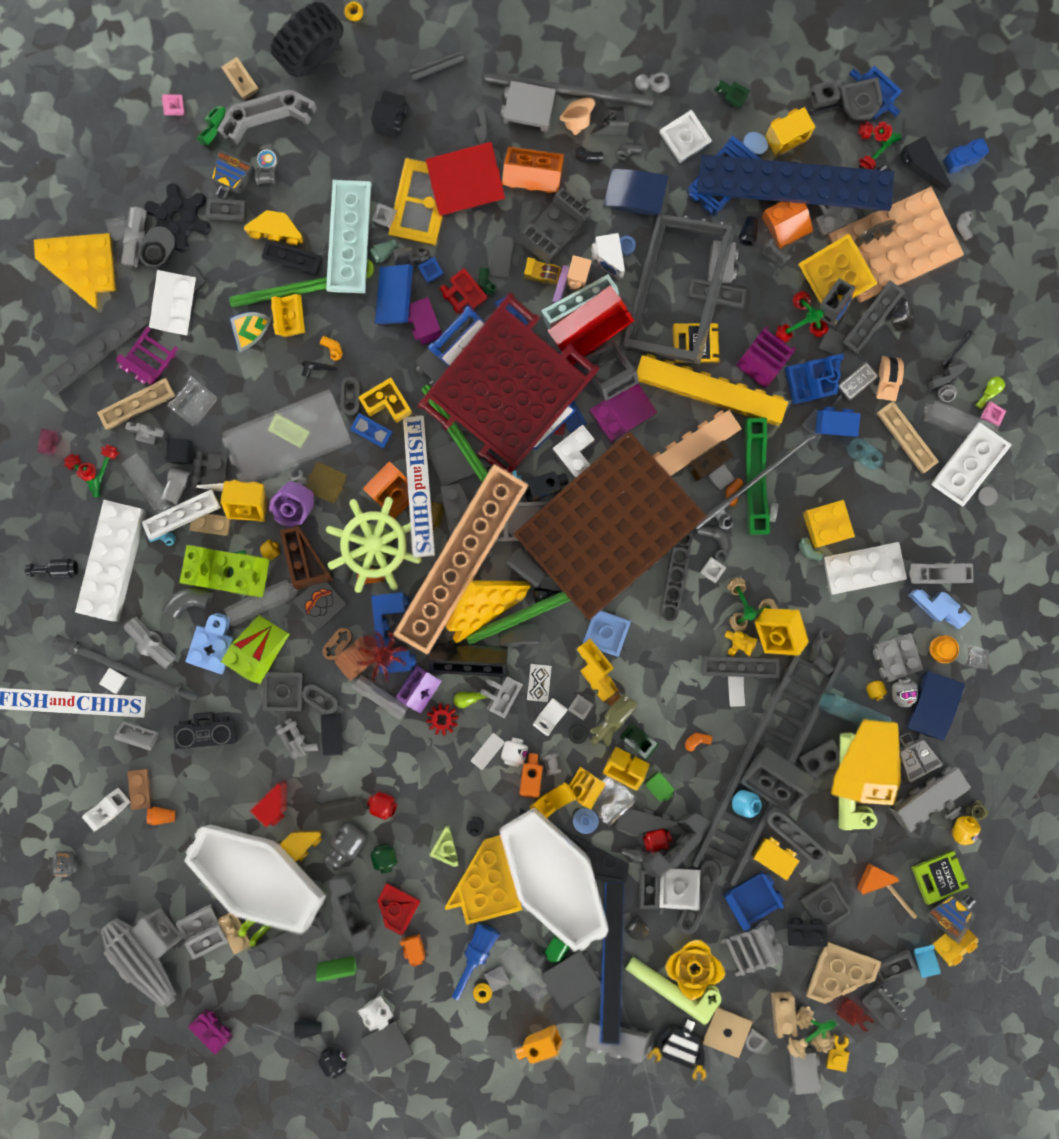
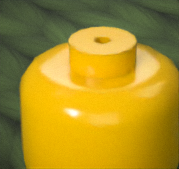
M271 539L265 541L260 546L261 555L265 559H275L281 553L279 549L280 544Z
M873 681L866 686L870 699L880 701L887 694V689L882 681Z

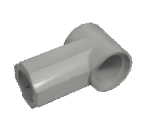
M171 467L161 501L172 507L178 505L184 489L190 484L192 473Z

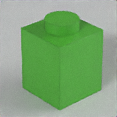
M656 771L643 782L659 802L662 800L666 802L673 796L674 788L659 771Z

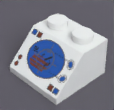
M619 233L596 237L591 249L592 259L596 260L598 267L618 281L623 280L625 268Z

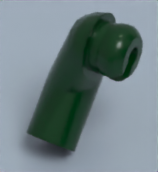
M481 267L478 286L486 294L491 295L496 291V285L492 284L488 279L489 269Z

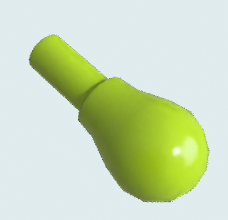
M995 376L988 381L983 392L984 395L975 405L978 409L982 410L989 399L1003 391L1005 387L1004 379Z
M458 692L455 694L453 702L458 708H466L472 703L477 702V700L488 697L480 692Z

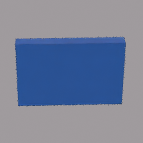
M412 265L380 267L375 324L408 323Z

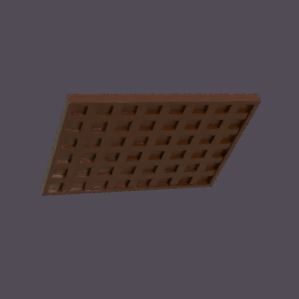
M628 431L513 534L590 621L704 521L707 516L633 434Z

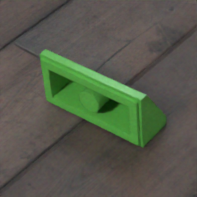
M350 956L317 963L316 981L320 982L355 975L357 971L355 957Z

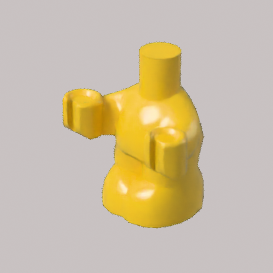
M727 630L724 636L732 640V648L730 647L727 653L732 657L736 655L739 649L750 657L758 642V639L750 637L742 631L733 633Z

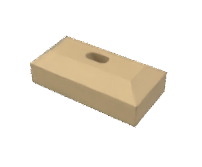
M238 57L222 66L223 71L243 100L259 91Z

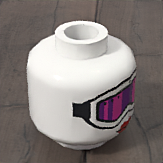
M512 738V741L504 743L501 754L502 760L505 761L504 764L519 767V765L525 763L528 747L523 744L524 740Z

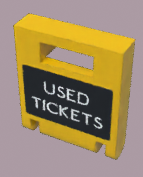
M674 323L672 325L673 347L679 348V336L685 334L686 350L693 351L700 323ZM711 323L700 363L720 362L718 357H713V355H719V331H712V329H718L717 323ZM673 360L674 363H689V362H683V361Z

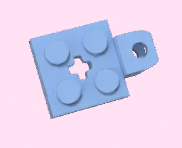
M217 612L208 618L205 627L198 625L185 662L222 675L226 665L221 660L235 637L226 635L230 627L231 618ZM212 645V649L215 650V652L209 655L206 651V647Z

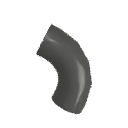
M198 587L182 589L170 597L162 612L180 619L182 613L188 607L197 606L206 609L212 600L213 592Z

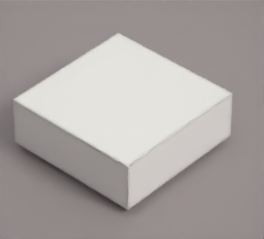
M710 557L700 571V574L717 583L727 567Z
M109 667L99 684L117 694L127 677Z

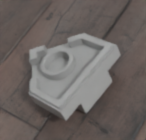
M128 422L125 427L126 430L137 433L136 441L152 445L157 444L158 438L167 440L169 435L168 432L162 429H153V427L141 423L134 425V423Z

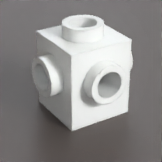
M381 996L370 1000L358 1010L363 1023L370 1031L377 1028L379 1030L383 1029L389 1024L388 1020L393 1016L389 1006Z

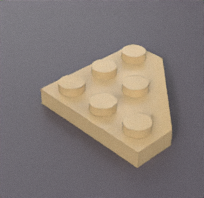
M828 941V947H822L806 992V997L826 1004L840 995L850 993L866 983L869 984L875 981L881 961Z

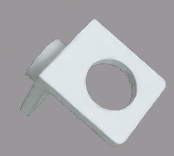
M552 698L539 714L533 726L546 736H549L555 725L567 712V708ZM540 722L544 723L548 729L543 728Z

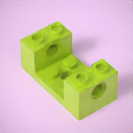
M186 545L180 583L263 598L270 559ZM230 567H232L234 573L229 578L227 575V571Z

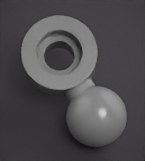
M657 73L651 78L641 74L635 79V86L639 90H645L651 86L653 91L663 92L669 88L670 82L668 75L665 73Z

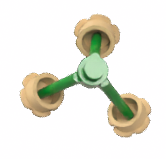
M733 578L727 586L733 595L740 596L745 607L744 614L735 613L729 619V623L735 631L745 630L748 620H753L764 608L778 609L775 601L770 598L762 600L757 610L749 606L743 595L746 590L743 578Z

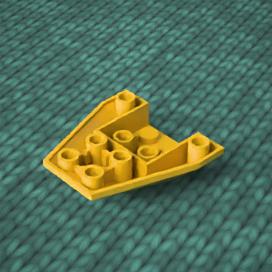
M864 719L835 774L831 794L862 803L893 805L898 799L901 785L898 723Z

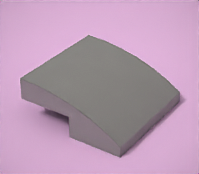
M212 904L176 921V926L184 937V945L193 960L228 943Z

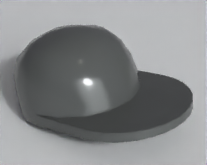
M158 226L150 229L140 244L138 254L140 261L146 267L158 268L166 262L175 245V239L170 230Z

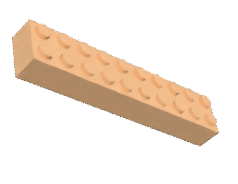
M496 465L492 466L393 635L422 652L429 653L528 486L526 483Z

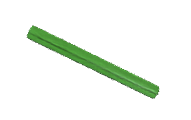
M327 277L230 296L229 302L232 307L271 300L274 296L282 298L326 289Z
M430 384L422 388L424 395L431 389L432 386ZM429 400L431 406L448 419L451 416L434 401ZM454 422L449 427L448 432L480 481L483 482L488 472Z
M560 592L486 625L466 637V639L472 645L570 601V599L564 592Z

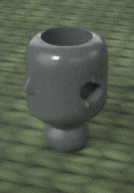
M343 823L330 839L329 846L333 850L325 855L323 862L333 870L339 869L343 859L351 861L362 851L367 843V836L352 823Z

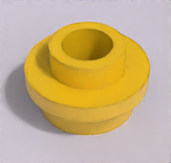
M349 2L344 9L346 18L350 21L360 20L363 16L362 6L357 2ZM356 10L357 13L352 15L351 11Z
M479 983L473 990V997L479 1003H486L492 997V990L488 984ZM482 990L486 992V995L483 997L479 995V992Z

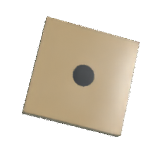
M717 1007L703 1037V1044L739 1058L753 1021Z

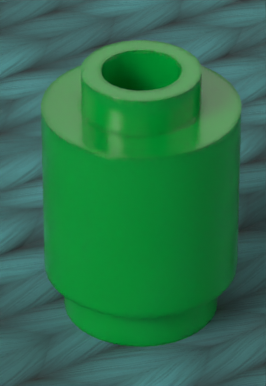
M556 935L552 938L545 951L546 959L554 964L557 962L561 963L570 947Z

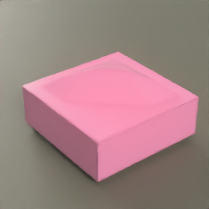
M162 95L164 115H184L182 95Z
M988 402L980 419L992 427L998 428L1006 411L993 402Z

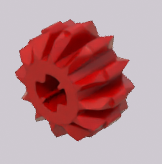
M439 703V710L432 706L431 708L434 713L427 712V715L432 717V719H427L426 723H433L429 730H432L434 727L437 728L435 735H438L439 731L442 730V735L446 736V728L452 733L453 729L450 725L458 726L452 720L459 719V716H452L456 711L455 708L450 712L448 711L450 704H447L445 709H443V704ZM438 715L447 716L446 724L438 722Z

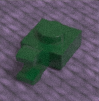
M719 80L714 89L717 93L726 95L724 101L741 109L750 92L749 89L736 82H733L732 86L722 80Z

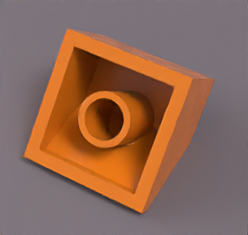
M781 201L766 209L761 216L779 249L813 232L809 211L804 203Z
M390 461L363 488L381 507H383L385 499L391 497L393 502L389 515L394 519L409 505L408 480Z

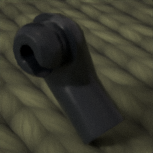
M578 147L575 150V157L580 161H603V152H586L584 147Z

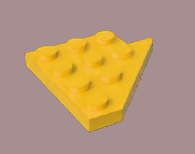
M110 233L34 239L35 259L95 309L98 308L97 292L116 291L112 236Z

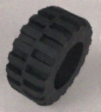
M313 2L308 4L295 15L293 14L282 25V28L278 30L270 46L271 54L289 75L294 77L305 75L306 72H310L332 53L335 46L338 45L344 33L343 24L324 3Z

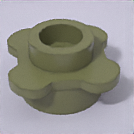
M976 800L973 805L967 806L965 812L975 818L978 823L989 815V811L982 805L983 803L980 800Z

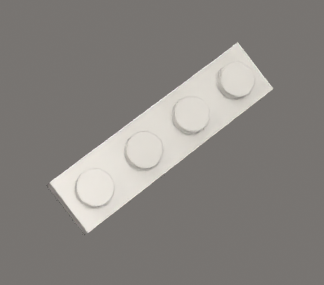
M211 489L142 521V525L148 539L153 540L221 507L214 491Z

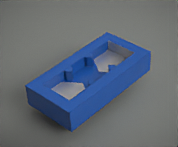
M360 413L350 428L352 432L383 449L393 431Z

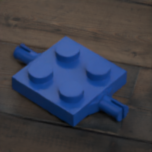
M875 65L869 72L863 75L855 68L850 71L849 75L857 82L876 77L879 78L882 105L878 113L872 118L873 120H876L887 110L895 118L901 113L893 103L902 90Z

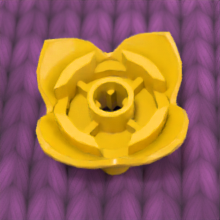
M694 940L685 944L680 951L670 956L665 966L668 976L677 981L681 993L691 1001L701 997L708 985L719 983L725 976L722 963L711 954L709 946L701 940ZM696 963L699 968L692 972L690 965Z

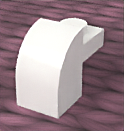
M117 788L108 794L98 805L86 812L82 818L95 832L114 819L131 801Z

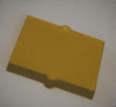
M316 462L312 473L308 475L309 480L305 487L310 489L314 495L335 504L339 493L343 491L342 487L348 475Z

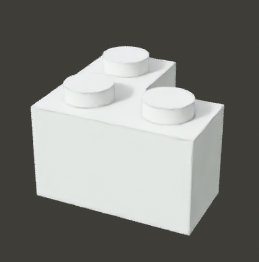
M581 425L552 449V452L574 479L590 466L581 452L593 444L595 440L584 425Z

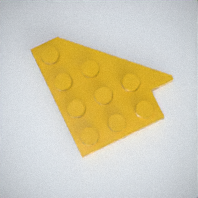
M471 581L445 626L449 631H456L452 638L456 643H459L521 602L527 595L531 585L527 581Z
M501 834L483 840L445 905V910L461 906L466 925L523 910L517 895Z

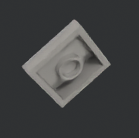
M912 633L873 645V655L876 661H879L881 667L879 668V673L885 681L890 682L905 677L908 674L924 670Z

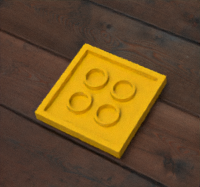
M850 234L845 235L798 264L820 304L839 278L856 287L852 299L878 284ZM838 295V299L841 301L843 296Z

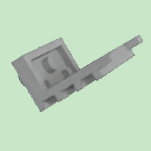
M767 920L760 921L755 929L720 940L721 944H728L739 971L735 972L736 976H743L749 972L753 973L759 969L763 970L769 966H776L783 956L782 946L777 942L774 929ZM744 937H748L760 964H755ZM734 940L738 941L749 965L748 968H745Z

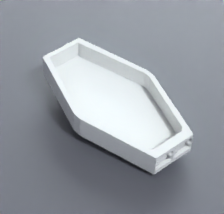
M535 807L502 826L500 830L517 895L522 905L573 951L583 950L593 940L604 938L608 932V923L592 865L587 854Z
M211 824L200 827L195 834L196 839L187 849V856L184 861L230 913L240 918L299 934L309 929L326 895L278 843Z

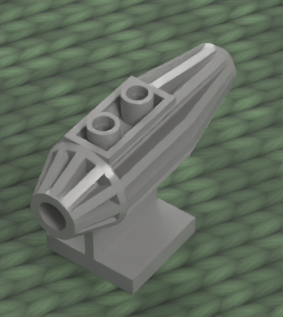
M161 907L144 916L135 927L117 918L100 930L105 947L104 954L109 963L117 969L120 977L127 983H132L159 1005L160 1008L163 1005L166 1008L175 1001L174 996L176 993L159 957L184 937Z

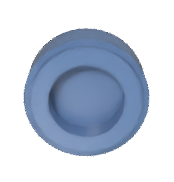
M631 236L620 238L622 255H632L636 249L634 238Z

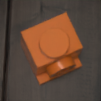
M420 933L401 938L400 945H405L403 948L404 958L409 960L411 966L422 964L426 954Z

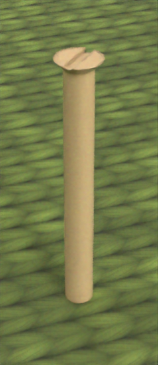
M892 885L886 886L912 918L916 919L917 915Z

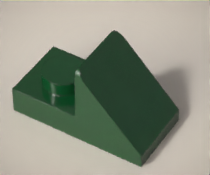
M632 722L620 736L623 741L646 760L659 745Z

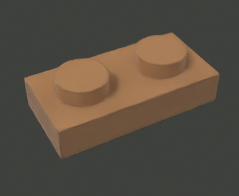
M149 769L127 771L131 810L151 808Z

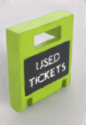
M950 850L911 867L925 904H932L969 887L968 883L961 884L966 878L958 858H950L956 855L955 850ZM928 874L934 890L930 889L927 891L922 875Z

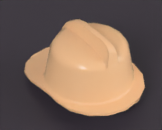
M592 98L575 100L567 106L560 116V120L564 121L567 129L572 131L574 135H577L582 129L590 125V113L595 106V101Z

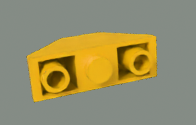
M266 210L244 227L249 237L254 239L265 237L274 242L283 240L291 245L304 244L302 235L286 213Z
M294 830L280 846L295 862L298 859L302 861L309 854L307 849L311 845L315 848L322 840L320 836L323 831Z

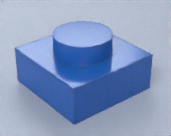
M435 257L418 266L427 284L444 275Z

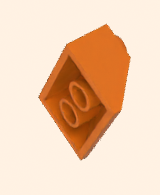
M508 146L504 162L502 185H507L510 188L521 187L531 191L542 190L547 193H557L560 187L564 154Z

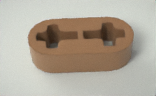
M348 628L338 629L323 647V656L328 660H334L352 641V632ZM347 632L348 640H342L339 644L338 640L341 638L339 633ZM335 644L338 645L334 650L336 655L328 656L329 651L327 648H332Z

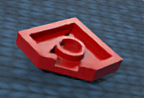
M388 882L377 902L385 927L403 936L421 900Z

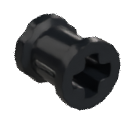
M472 817L468 820L466 830L471 836H479L483 832L484 822L480 817ZM472 822L474 824H480L478 831L477 829H471Z

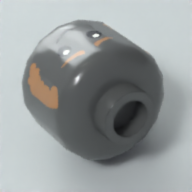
M56 851L53 857H49L48 869H51L53 876L70 877L73 872L76 873L78 857H75L73 852Z

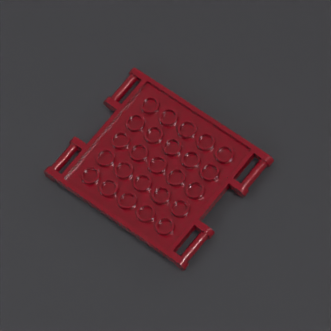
M511 292L417 404L419 409H424L440 422L446 431L457 420L485 443L476 455L479 458L485 459L492 466L496 465L509 474L514 471L600 369L599 366L593 365L575 350L573 344L569 343L563 352L559 354L531 329L541 317L537 314L534 315L515 299V295ZM508 304L513 306L529 320L528 324L522 323L506 309V306ZM568 355L572 356L589 371L586 376L566 360ZM431 399L451 416L448 419L445 418L427 402ZM491 448L510 465L506 468L487 451Z

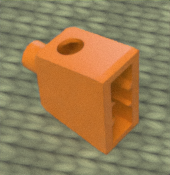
M529 753L527 764H523L519 797L539 798L543 766H539V754ZM529 771L535 772L534 778L528 776Z

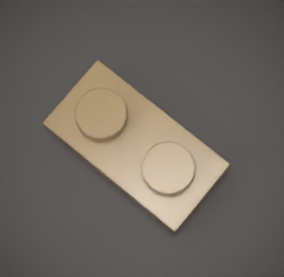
M206 514L190 522L189 531L229 536L231 519H227L226 516Z

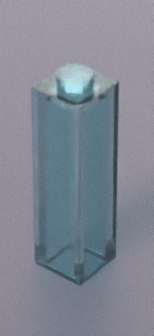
M825 691L818 708L858 726H861L864 719L890 722L891 720L888 716L828 691Z

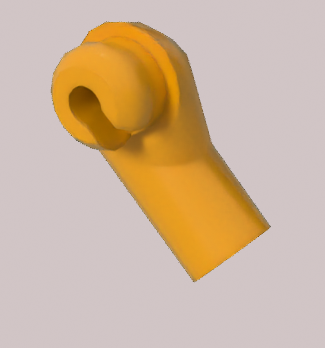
M323 335L320 344L329 348L330 358L334 361L341 359L343 352L340 343Z

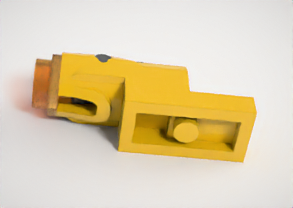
M590 638L577 648L581 657L588 663L580 672L585 678V684L595 692L602 702L611 706L621 698L620 691L611 677L608 676V673L614 667Z

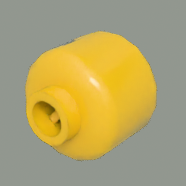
M960 816L957 818L951 832L957 843L970 845L976 841L981 828L975 818Z

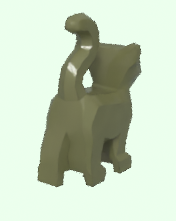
M625 694L621 696L604 715L605 722L591 729L590 732L596 734L590 740L591 744L597 745L600 740H603L608 747L611 744L614 732L620 729L627 718L636 711L638 704L633 699L629 700Z

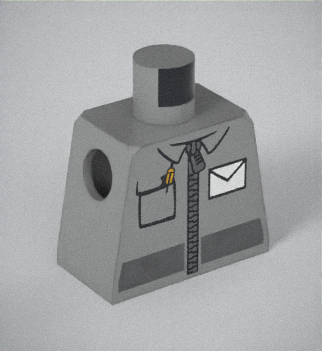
M909 732L899 736L903 745L900 748V766L906 781L912 782L943 765L923 739L913 741Z

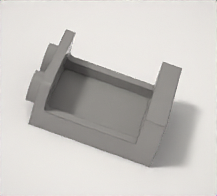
M511 81L510 87H506L504 98L507 99L506 105H502L501 110L504 124H508V121L537 126L541 127L542 132L548 133L556 89Z

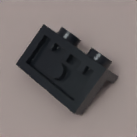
M791 918V921L786 923V928H788V946L828 947L827 922H822V919L813 918L810 921H803L802 918Z

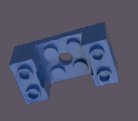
M403 592L371 596L379 674L413 670V666H416L417 662L416 654H412V650L389 653V649H392L391 638L387 637V630H390L389 619L385 618V615L405 613L410 606V598Z

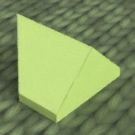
M449 825L444 828L429 856L456 867L459 865Z

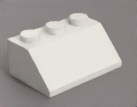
M157 270L149 323L150 328L188 335L196 277Z

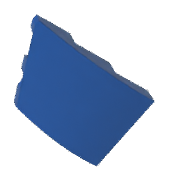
M844 354L785 367L793 405L837 394L838 380L841 375V360L844 359Z

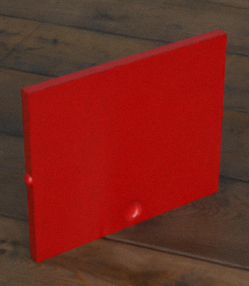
M492 142L425 159L439 216L505 199L499 174L500 169L497 166Z

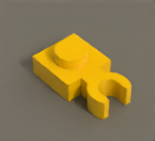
M834 1034L835 1041L833 1043L835 1047L828 1050L825 1066L827 1069L846 1072L849 1051L844 1050V1048L848 1046L849 1039L847 1036H844V1041L838 1043V1035Z

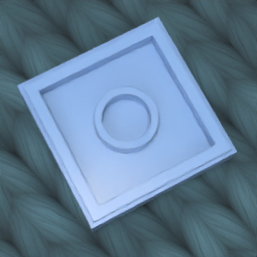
M600 611L590 620L583 643L591 638L600 651L619 657L631 621Z

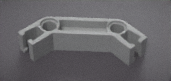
M284 90L231 106L217 130L221 137L225 139L230 137L232 142L238 145L247 128L292 116L308 125L311 117L306 112H300V106L311 109L313 113H315L317 107L314 101L293 90ZM288 100H295L291 105L286 104ZM237 115H243V117L240 120H235V117ZM234 125L236 128L233 134L229 133L227 135L230 128Z

